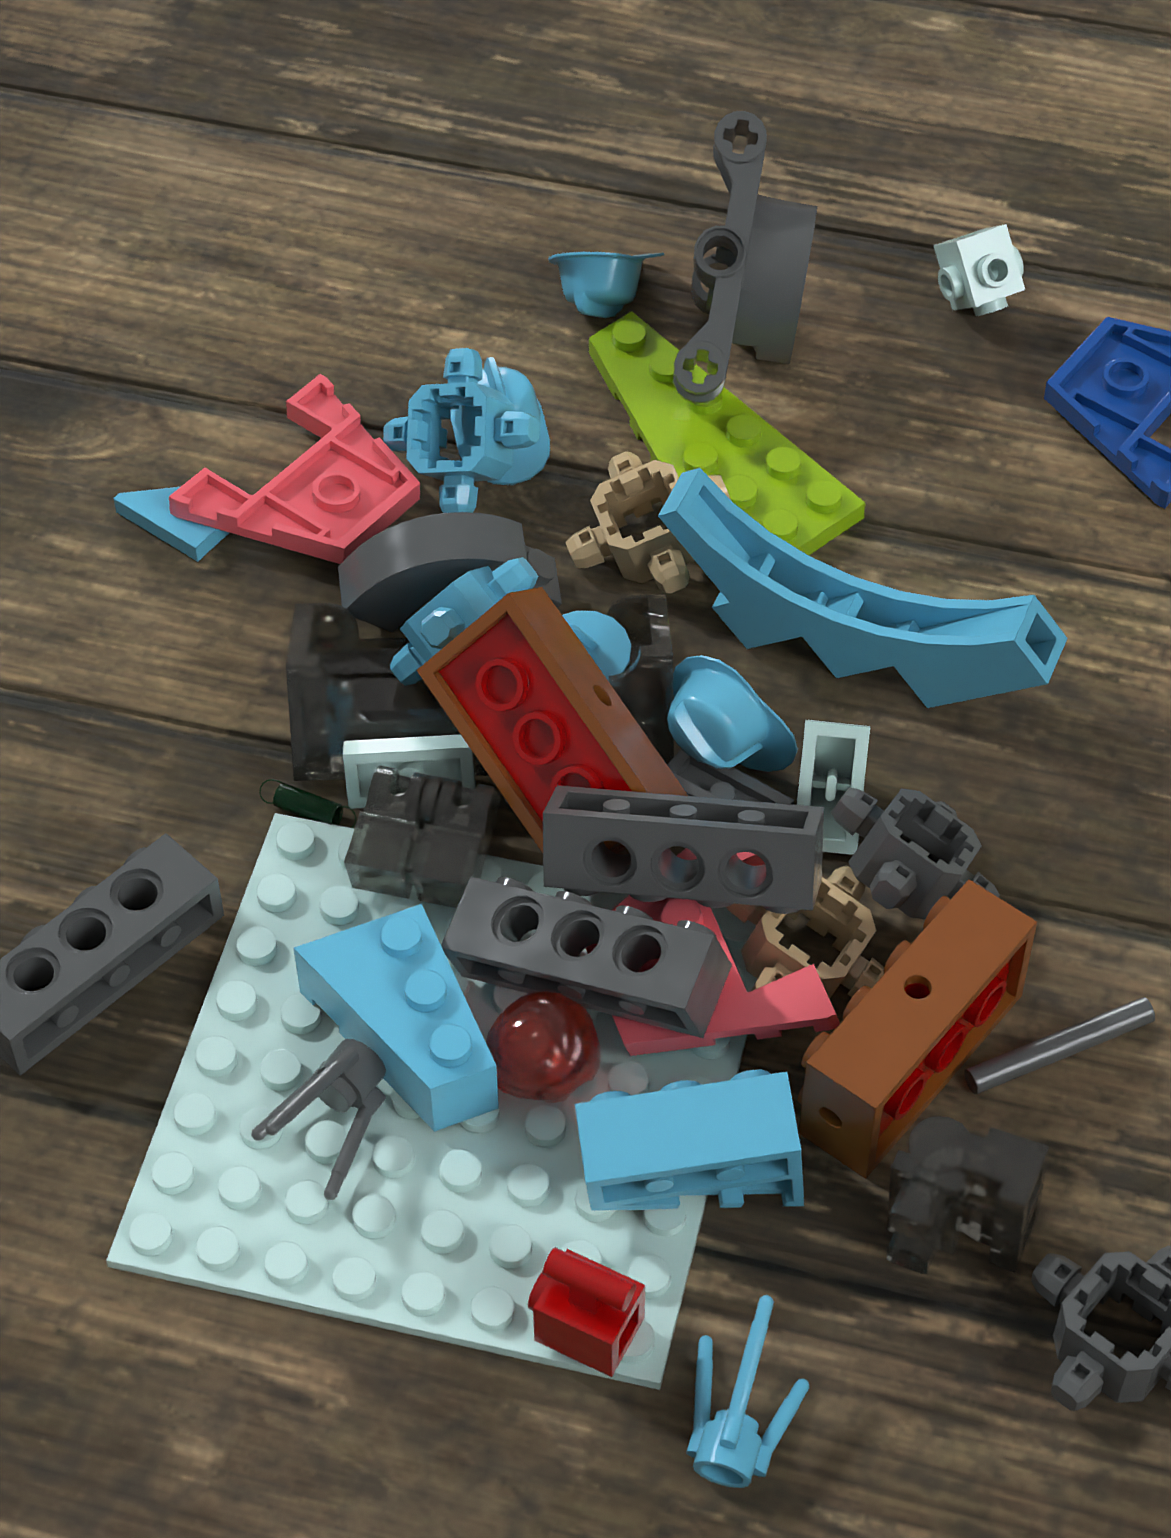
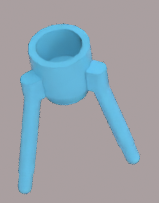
M764 1295L759 1300L729 1409L717 1411L712 1421H710L713 1341L708 1335H704L699 1339L693 1432L686 1453L695 1458L693 1468L696 1473L719 1485L743 1488L750 1484L752 1475L766 1476L772 1452L809 1390V1383L806 1379H798L762 1438L757 1434L758 1422L745 1414L774 1301L769 1295Z

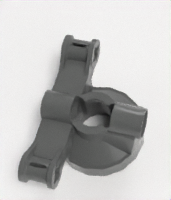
M734 111L725 115L718 122L714 132L713 159L730 194L725 226H713L706 229L696 241L693 258L694 272L691 284L692 299L702 312L709 314V321L678 352L674 361V386L681 397L694 404L712 401L722 392L732 344L753 346L756 352V359L790 365L804 292L817 206L784 201L758 194L767 143V132L763 122L755 114L747 111ZM736 136L747 138L744 154L732 152V144ZM716 247V254L704 258V254L708 250ZM701 282L705 287L709 288L708 293L703 289ZM696 361L706 362L707 371L712 374L706 375L704 384L692 382V372L689 370H694Z

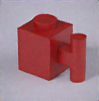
M554 1247L549 1253L543 1271L537 1278L528 1299L527 1308L533 1311L534 1341L612 1377L645 1318L646 1285L569 1249L563 1251Z

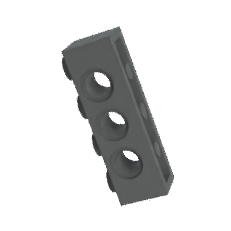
M557 785L543 812V887L564 888L566 892L579 896H590L599 892L630 894L632 898L643 902H656L666 898L696 900L699 904L711 908H722L732 904L763 906L770 912L779 914L795 913L801 909L813 910L822 881L824 807ZM612 840L619 842L628 849L630 854L614 853L606 847L603 841ZM669 847H685L692 851L697 859H681L673 854ZM737 853H753L759 856L765 864L760 866L748 865L738 858Z
M165 833L148 847H143L133 852L122 867L97 886H91L83 890L75 898L71 906L46 925L37 926L28 932L17 947L0 959V1057L21 1076L224 916L218 878ZM139 908H146L144 910L135 911ZM95 946H96V948H94V949L87 950V951H82V950H84V949H86V948L95 947ZM46 986L41 990L30 991L36 987Z
M470 877L441 944L445 955L462 977L704 1038L732 967L715 933L699 923L681 920L675 926L655 921L645 912L629 906H618L615 911L593 906L588 900L574 893L559 891L554 897L534 892L524 883L507 877H500L496 882ZM537 929L531 937L520 941L527 932ZM592 944H597L589 954L578 957L583 949ZM660 958L654 967L647 971L639 972L646 962Z

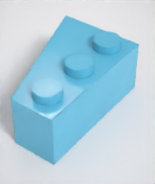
M422 904L293 948L300 993L312 1005L317 1003L338 1025L339 1033L345 1039H354L362 1042L380 1057L386 1069L383 1079L434 1132L499 1109L496 1063Z
M748 1070L736 1074L729 1081L701 1085L696 1081L682 1080L667 1084L660 1091L630 1095L623 1091H609L596 1095L590 1102L575 1104L585 1183L591 1211L678 1209L680 1206L679 1196L718 1195L720 1208L742 1207L744 1204L743 1194H781L783 1207L804 1206L801 1146L787 1072L771 1074L765 1070Z

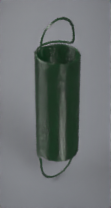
M268 779L260 786L259 793L261 799L278 808L330 825H339L343 815V808H349L355 816V823L351 828L356 824L357 818L353 809L342 806L340 803L275 779ZM271 780L281 783L275 791L272 803L265 801L261 796V787L264 783Z

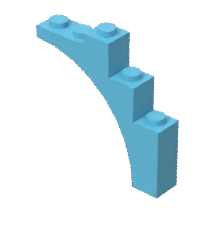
M701 468L681 473L658 515L720 590L712 608L746 649L803 637L836 678L894 666L927 708L1046 685L1049 683L1068 639L1035 595L997 600L944 599L889 588L854 577L812 558L774 535L733 503Z

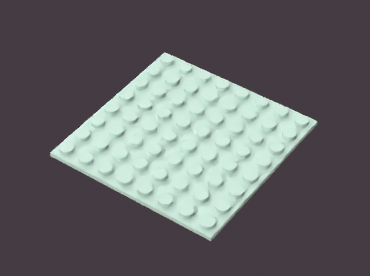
M275 813L106 1260L108 1267L660 1390L708 1195L679 1196L680 1206L678 1209L591 1211L585 1183L575 1104L590 1102L596 1095L609 1091H623L630 1095L660 1091L667 1084L682 1080L696 1081L701 1085L729 1081L739 1072L747 1035L716 1039V1045L630 1056L622 1042L612 1015L462 977L447 958L496 1063L499 1109L434 1132L399 1094L382 1079L376 1087L385 1095L386 1099L372 1115L336 1199L327 1200L324 1197V1190L358 1111L356 1107H350L346 1112H338L327 1106L317 1097L277 1134L266 1135L260 1141L254 1140L251 1136L252 1130L310 1079L320 1065L345 1040L339 1033L338 1025L317 1003L312 1005L300 993L293 948L419 904L423 905L440 944H442L470 877L496 882L500 877L512 878L524 883L534 892L554 897L557 892L565 890L564 888L543 887V866ZM599 892L595 895L581 897L588 900L593 906L612 910L630 894ZM726 907L712 908L747 992H750L757 978L746 971L741 949L756 925L749 920L744 924ZM537 929L527 932L520 941L531 937ZM583 949L578 957L587 955L586 949ZM554 1247L563 1251L569 1249L646 1285L645 1318L612 1377L534 1341L533 1311L527 1308L528 1299L537 1278L543 1271L546 1259Z

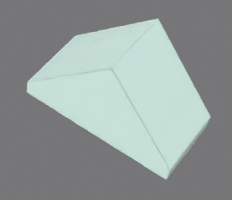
M805 720L797 805L824 807L823 852L853 855L857 850L859 834L855 832L852 836L835 821L831 812L848 788L864 791L870 726Z

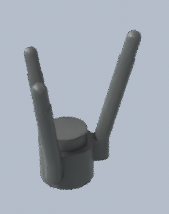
M354 1039L343 1040L310 1079L252 1130V1138L260 1141L266 1135L277 1134L317 1097L327 1106L338 1112H346L350 1107H356L358 1111L324 1190V1197L327 1200L336 1199L371 1117L386 1099L385 1095L376 1087L385 1076L386 1069L384 1063L371 1048L362 1042Z

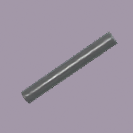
M1141 997L967 1068L964 1071L965 1080L972 1093L977 1095L1155 1021L1154 1009L1147 998Z

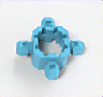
M469 348L451 349L445 359L443 378L448 379V383L422 385L409 399L408 416L394 418L386 423L383 434L385 444L392 451L407 453L406 459L419 474L444 481V485L439 486V502L443 513H473L476 508L478 487H474V481L500 480L513 465V449L527 448L537 443L540 432L538 418L525 412H516L515 406L502 392L478 384V381L483 379L482 359L478 351ZM459 405L482 409V416L475 417V436L481 438V446H472L471 456H464L459 461L449 460V458L440 456V449L447 448V429L441 428V420L450 419L451 410H458Z
M521 557L508 560L494 571L489 566L470 570L453 581L410 617L400 628L410 643H407L393 657L390 664L393 674L404 686L422 681L423 679L416 671L505 595L510 592L532 589L538 579L536 571L526 559Z

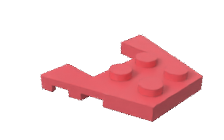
M319 374L286 401L287 418L320 437L321 439L254 495L246 493L209 469L203 468L169 496L170 514L180 519L341 564L362 543L388 528L419 501L420 482L380 437L374 439L361 425V415L350 403L343 405L334 394V385L327 377Z
M687 848L677 855V857L684 860L697 859L694 853ZM737 853L738 858L748 865L760 866L765 864L759 856L753 853ZM629 895L612 909L615 911L618 906L633 907L645 912L655 921L675 926L681 920L699 923L715 933L718 942L732 964L704 1038L612 1015L622 1042L630 1056L716 1045V1039L754 1034L756 1039L759 1040L782 1037V1030L813 1026L815 1032L833 1030L839 1026V1019L814 964L751 992H747L711 907L703 906L696 900L666 898L656 902H643ZM597 944L586 947L587 954L593 951ZM660 958L646 962L639 972L651 969Z

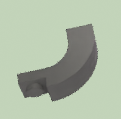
M470 512L442 513L399 523L381 531L362 543L338 566L342 613L392 633L419 607L431 601L448 585L468 571L489 566L494 571L508 560L521 557L529 562L538 575L533 588L543 587L557 608L562 604L555 558L539 549H533L525 545L522 523L490 514Z

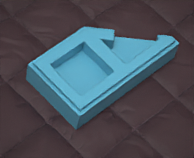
M180 487L119 493L113 498L118 514L197 562L229 534V532L180 519L170 514L169 496Z

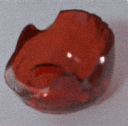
M531 992L518 998L497 1017L486 1038V1044L497 1066L498 1089L518 1098L542 1100L548 1103L564 1101L579 1086L589 1080H593L600 1068V1041L591 1015L583 1005L559 992Z

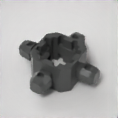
M848 788L832 810L831 814L835 821L853 836L856 832L865 838L848 862L856 879L870 888L873 900L884 908H898L910 918L926 919L934 904L941 897L947 896L952 899L968 879L995 896H1000L996 887L979 872L973 875L966 870L982 845L975 831L958 819L956 810L945 802H935L920 791L901 788L884 811L876 805L877 799L860 789Z
M1171 1245L1158 1250L1146 1263L1130 1251L1104 1253L1085 1276L1081 1274L1082 1267L1063 1255L1048 1253L1035 1268L1031 1282L1036 1291L1054 1307L1061 1304L1053 1338L1057 1359L1062 1364L1056 1371L1052 1382L1051 1395L1067 1409L1076 1411L1085 1408L1100 1392H1103L1116 1403L1143 1401L1161 1378L1167 1381L1165 1388L1171 1391ZM1127 1295L1134 1300L1132 1310L1150 1323L1155 1317L1163 1321L1159 1332L1162 1335L1149 1352L1144 1350L1137 1358L1127 1351L1120 1360L1112 1354L1115 1345L1096 1331L1089 1337L1084 1333L1087 1317L1093 1312L1094 1307L1098 1303L1103 1305L1109 1297L1120 1303Z

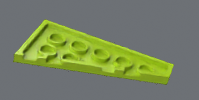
M632 311L589 337V354L614 399L621 401L629 415L630 427L638 440L642 439L650 453V462L657 460L673 464L678 477L683 472L701 468L707 476L721 475L733 503L768 531L807 555H811L864 519L865 502L725 387H723L722 392L714 400L703 404H694L681 397L674 386V361L680 350ZM697 364L694 370H689L692 372V382L696 384H704L706 375H709Z

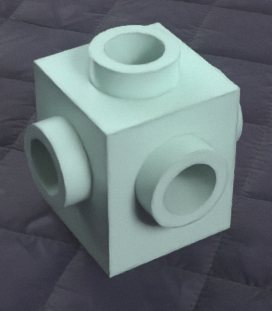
M1006 224L980 229L934 245L940 266L938 272L939 286L944 297L950 301L952 310L973 308L975 316L988 314L1007 307L1006 296L1025 290L1021 277L1024 271L1022 257L1017 248L1012 245Z

